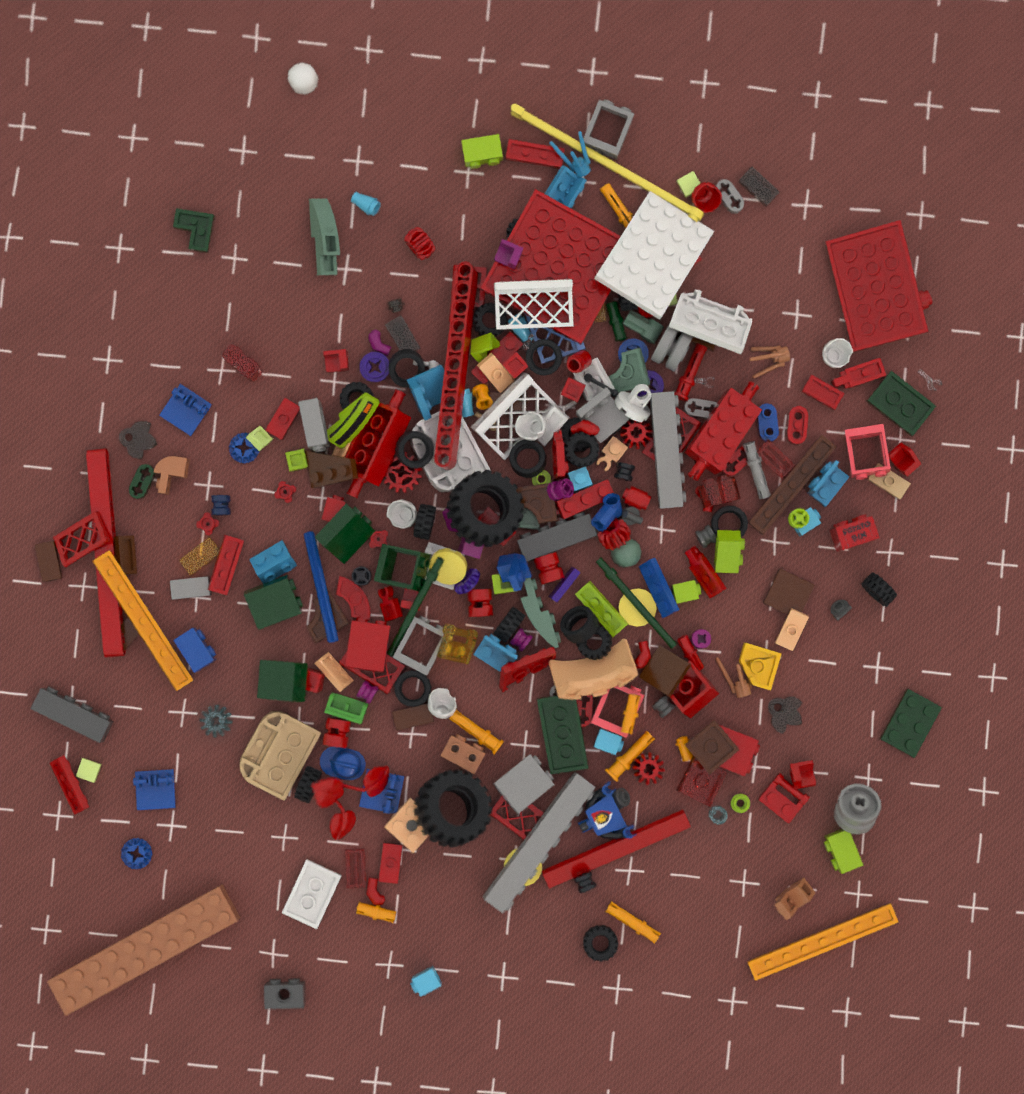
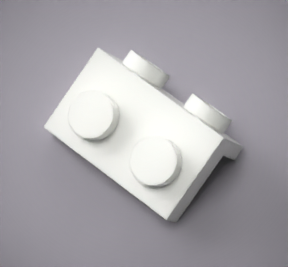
M594 358L591 365L582 372L573 373L575 380L586 384L583 395L587 401H590L603 388L591 381H585V374L589 373L595 380L611 389H615L598 358Z

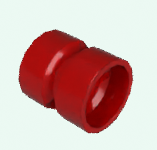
M557 552L533 559L536 570L541 571L539 573L541 585L565 578L562 568L558 567L560 561Z
M475 589L467 592L468 601L471 603L468 606L469 617L493 616V605L490 604L492 589ZM478 602H483L482 608H479Z
M327 717L325 728L328 731L324 734L322 744L347 748L349 737L346 734L350 732L351 721Z

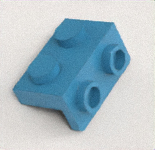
M561 166L546 190L545 195L572 208L578 194L583 191L587 180L578 177L566 166Z
M283 540L249 559L263 584L275 580L297 566Z

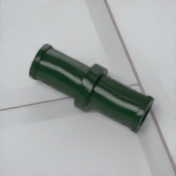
M611 302L605 306L607 307L610 318L609 325L612 326L615 341L626 340L627 336L623 327L624 319L620 316L618 303Z

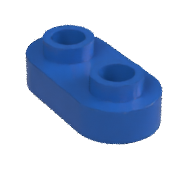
M763 404L759 407L762 411L757 417L759 436L765 442H772L779 435L777 411L773 405ZM764 410H769L770 416H765ZM771 429L772 435H767L766 430Z

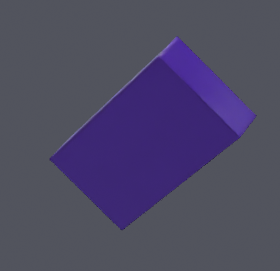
M571 567L565 574V578L558 583L548 597L558 602L579 576L580 572L576 568Z

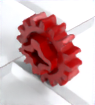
M407 452L404 453L405 456H406L409 460H411V461L414 460V458H415L414 455H412V456L409 458V457H408V453H407ZM393 456L384 475V478H387L384 484L390 483L389 489L392 490L395 487L396 493H399L400 489L406 493L407 488L413 491L412 485H419L418 481H416L417 478L422 479V476L418 474V472L423 471L422 468H414V472L401 462L395 467L391 466L399 460ZM404 468L405 472H407L408 474L402 475V477H400V475L396 473V471H401V469ZM389 473L395 475L396 483L392 482ZM408 478L412 479L411 482H409L406 485H403L405 480H407Z

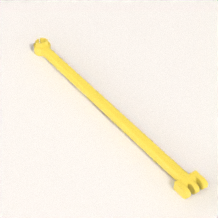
M517 104L511 105V114L519 120L523 119L583 154L579 141L526 112L523 107ZM585 145L587 155L592 160L648 192L651 191L687 213L688 217L695 222L700 221L704 213L700 209L685 203Z

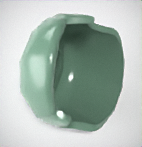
M630 539L626 542V545L620 546V549L615 548L611 550L610 556L619 567H631L636 565L641 559L642 550L637 541Z

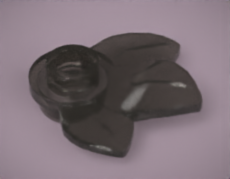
M136 422L131 428L123 429L119 434L120 443L127 447L129 455L133 458L142 459L143 450L152 449L157 445L155 438L148 433L151 428V423ZM127 434H130L132 436L131 441H127L125 439V436Z
M792 696L785 699H772L768 704V711L772 715V726L783 734L787 724H802L801 715L796 710L801 706L802 702ZM775 704H780L781 709L779 711L774 709Z

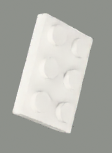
M307 859L282 913L317 929L342 875Z

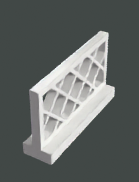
M572 279L495 282L496 329L573 326ZM549 292H556V293L554 294V296H552ZM559 292H568V300L564 305L555 299ZM522 293H526L531 298L525 307L516 300ZM540 293H546L551 298L544 306L535 299ZM499 294H507L512 299L506 308L499 303ZM552 300L561 307L554 316L546 309ZM514 301L522 308L516 317L507 310ZM533 301L542 308L535 316L526 309ZM562 309L569 314V323H561L555 318ZM543 310L552 317L546 324H542L536 319ZM524 311L533 318L528 324H522L517 320ZM504 312L513 318L509 325H500V316ZM514 321H516L519 325H512V324H513Z
M524 372L471 426L504 460L510 455L512 447L517 442L524 440L521 437L512 438V428L515 427L513 425V414L525 415L529 412L526 411V400H535V411L530 412L542 413L543 418L555 405L557 406L533 379ZM530 385L536 389L535 397H526V390ZM522 400V411H513V403L515 401ZM539 400H547L550 406L546 410L539 411ZM503 414H509V425H499V418ZM489 428H496L495 439H488L484 433ZM499 428H509V438H499ZM499 441H509V448L504 454L499 450Z

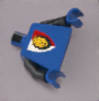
M608 781L603 787L596 790L593 797L587 801L585 812L588 818L578 822L582 833L593 828L596 835H600L604 839H631L637 835L630 832V829L635 826L627 827L611 795L616 788L610 790L608 785L612 782Z

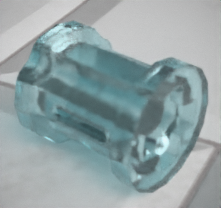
M713 806L709 811V818L715 824H723L726 822L728 814L724 808ZM717 810L720 813H723V815L720 816L719 820L716 817H713V815L716 814Z

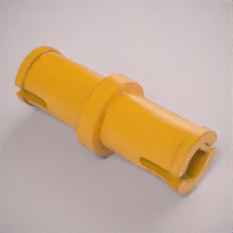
M629 693L626 710L623 711L624 719L620 732L633 734L635 719L638 718L639 714L637 710L641 696Z
M361 902L358 903L356 914L372 917L373 920L380 919L394 923L397 911L381 908L380 905L373 906Z

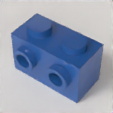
M191 628L174 639L175 644L194 673L199 672L216 661L214 657L216 655L215 650L211 645L207 646L204 641L206 639L201 629L197 630V628Z

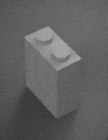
M529 754L493 783L516 814L523 811L554 785L552 782L554 778L547 770L543 771L540 767L542 763L535 755L532 757Z

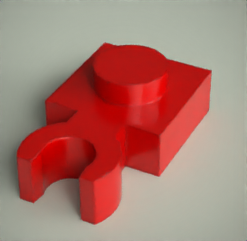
M392 586L378 590V595L383 600V603H380L385 622L403 616L398 598H393L394 591Z

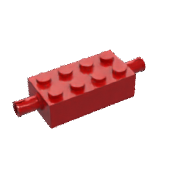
M749 381L742 394L733 388L725 391L684 452L696 461L688 473L690 478L694 476L693 480L698 481L705 469L714 475L720 473L762 411L761 408L751 402V399L759 389L757 384L753 387L754 382Z
M395 389L389 404L379 403L367 424L352 440L345 457L355 459L358 478L353 479L346 494L358 499L364 483L368 482L377 487L380 486L396 452V443L400 436L404 434L411 420L410 416L399 410L406 396L404 392Z

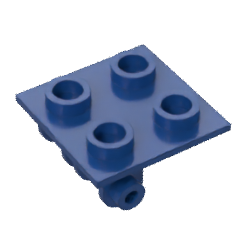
M180 384L178 388L175 387L173 389L172 397L159 416L192 436L212 404Z
M174 769L135 772L133 784L136 786L137 810L176 808Z
M389 773L388 783L380 794L369 797L367 791L362 792L359 807L383 811V813L387 814L396 813L405 776Z

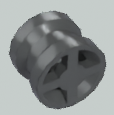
M709 525L705 526L702 531L698 530L695 532L703 549L709 543L716 542V536Z
M665 694L651 707L657 710L659 716L663 718L676 705L671 703Z

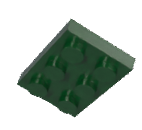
M893 371L888 373L867 400L869 404L911 437L936 407L935 404Z
M906 689L880 740L915 758L942 707L910 689Z

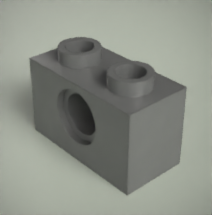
M299 978L288 979V982H281V979H270L264 985V1009L304 1008L306 1005L305 981H300ZM287 989L290 996L287 998L282 997L280 990Z

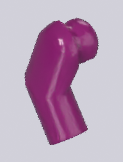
M372 330L368 336L372 349L389 355L392 347L381 342V333L378 330Z

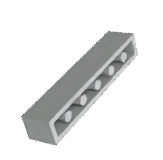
M674 391L651 393L650 406L659 508L683 507V502H686V492L682 491V483H685L684 472L680 470V464H683V454L679 453L678 446L682 445L681 433H677V426H680V416L676 414L675 408L679 406L678 395H674Z

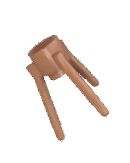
M787 346L752 347L751 351L772 352L767 355L751 357L750 361L772 358L774 363L777 362L754 374L752 377L755 379L778 367L785 366V362L790 361Z
M716 657V662L726 678L732 693H736L737 698L751 695L752 685L747 676L746 679H743L740 664L736 665L739 681H736L734 686L720 659Z

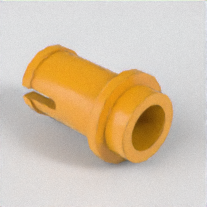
M687 736L677 738L675 743L679 748L683 762L694 758L693 754L684 745L690 740Z

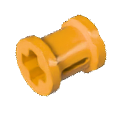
M480 384L473 387L472 392L473 396L476 397V407L481 410L491 407L493 400L489 397L488 386Z

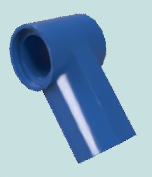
M610 493L603 498L604 504L591 520V524L596 530L603 532L614 519L622 515L623 510L618 494Z

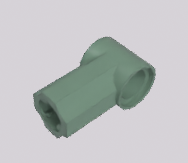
M633 310L629 312L623 323L624 326L640 334L641 338L652 344H655L664 328L655 320H648Z

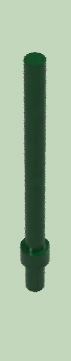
M437 557L432 568L426 573V580L387 651L389 656H394L433 581L437 580L438 572L444 562L443 558Z
M602 557L599 558L596 563L605 572L606 578L612 580L671 649L675 647L677 643L617 576L616 570L610 568Z

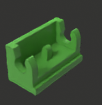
M332 692L324 713L363 724L368 703Z

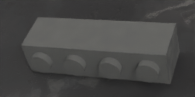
M582 512L574 515V519L567 522L566 519L556 522L555 527L549 528L547 525L537 529L538 533L531 535L528 532L520 535V540H517L522 555L529 562L535 558L596 537L597 533L595 527L591 524L590 514L585 515Z
M48 686L47 688L40 689L31 710L98 743L104 742L114 722L109 719L110 716L103 712L98 714L92 711L93 707L82 703V705L75 703V698L69 695L63 697L57 694L58 690Z

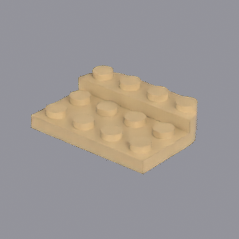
M269 712L261 719L240 758L239 766L242 776L250 784L285 801L321 732L285 712Z

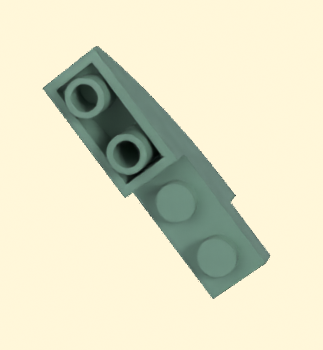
M309 199L311 237H315L317 275H337L336 256L340 255V245L333 211L328 199Z
M525 578L524 585L528 596L521 598L525 612L538 633L550 645L558 648L561 638L559 632H555L553 625L556 624L553 613L549 614L548 610L540 611L543 605L541 598L536 597L534 591L538 589L535 578Z

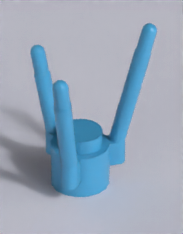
M581 131L578 132L584 158H577L575 153L571 151L572 163L554 142L550 141L553 149L578 177H584L591 171L589 167L591 162L587 155Z

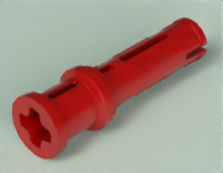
M701 344L695 345L696 347L685 373L679 377V384L674 395H678V399L687 402L689 400V392L695 385L694 378L707 350V347Z

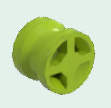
M795 509L789 514L788 522L793 528H802L808 524L809 514L804 509Z

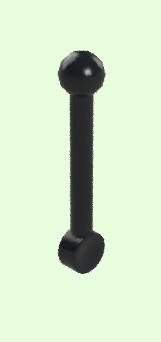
M591 374L584 375L585 381H591L603 389L607 387L592 378ZM607 387L612 396L616 397L618 395V390Z

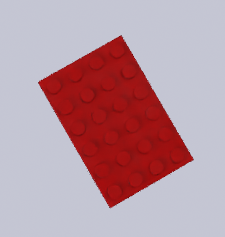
M901 220L826 241L853 352L929 332Z

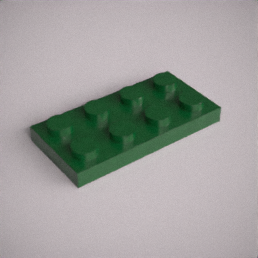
M558 695L537 698L550 774L588 769L589 765L577 699L559 698Z

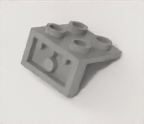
M607 387L576 411V415L581 421L586 419L599 427V433L594 436L599 443H602L629 421V417L625 415L624 411L617 408Z

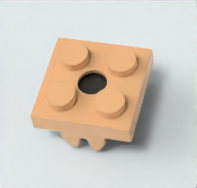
M409 798L404 805L398 808V811L392 815L384 827L414 853L429 835L424 836L421 832L423 827L417 825L416 821L419 818L418 815H414V809L418 805H415V801Z

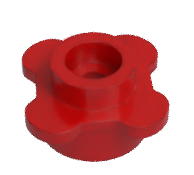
M281 481L274 496L277 499L285 500L286 503H290L293 493L296 492V487Z
M204 513L200 521L196 523V526L205 531L206 535H212L214 528L219 526V521L212 518L210 513Z
M375 530L371 535L369 546L374 549L375 547L382 548V544L388 545L386 542L388 532L386 530Z

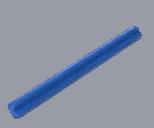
M313 531L304 533V539L327 640L329 643H334L339 639L315 534Z

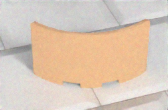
M623 638L611 647V651L607 653L608 655L600 660L589 658L571 661L550 660L549 666L558 697L563 699H581V696L593 694V697L607 694L608 689L617 685L622 687L638 675L627 639Z

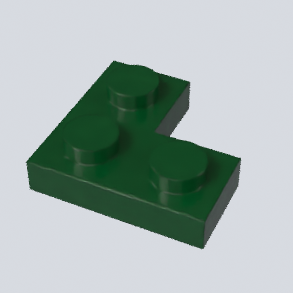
M176 208L173 228L191 231L189 250L208 253L215 216L214 214Z

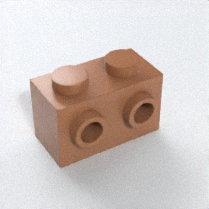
M456 734V736L451 735L441 757L475 774L486 754L483 752L484 748L476 743H473V745L466 742L467 738Z

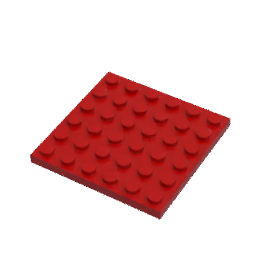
M535 189L507 241L523 248L515 270L495 261L480 290L495 297V282L572 279L573 326L549 328L581 345L611 291L610 288L594 278L621 236ZM549 292V293H550L552 296H554V294H555L556 292ZM559 292L555 299L564 305L568 300V292ZM522 293L516 300L525 307L531 298L526 293ZM540 293L535 299L544 306L551 298L546 293ZM499 294V300L507 305L512 301L507 294ZM554 300L546 307L553 316L561 308ZM515 301L510 305L518 311L522 310ZM533 301L526 309L535 316L542 308ZM562 309L555 318L561 323H569V314ZM543 310L536 319L542 324H546L552 317Z

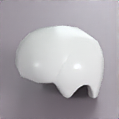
M301 62L289 70L288 81L295 92L308 94L317 87L318 76L312 66Z
M836 338L830 340L823 348V361L831 368H841L849 363L853 349L850 342L845 339Z
M529 411L525 415H520L516 420V433L525 440H537L546 432V421L539 413Z
M401 499L393 501L388 506L386 515L393 526L405 529L411 527L416 522L417 510L413 503Z
M437 688L432 690L429 695L428 709L435 717L446 719L452 716L457 709L456 698L450 695L448 689Z

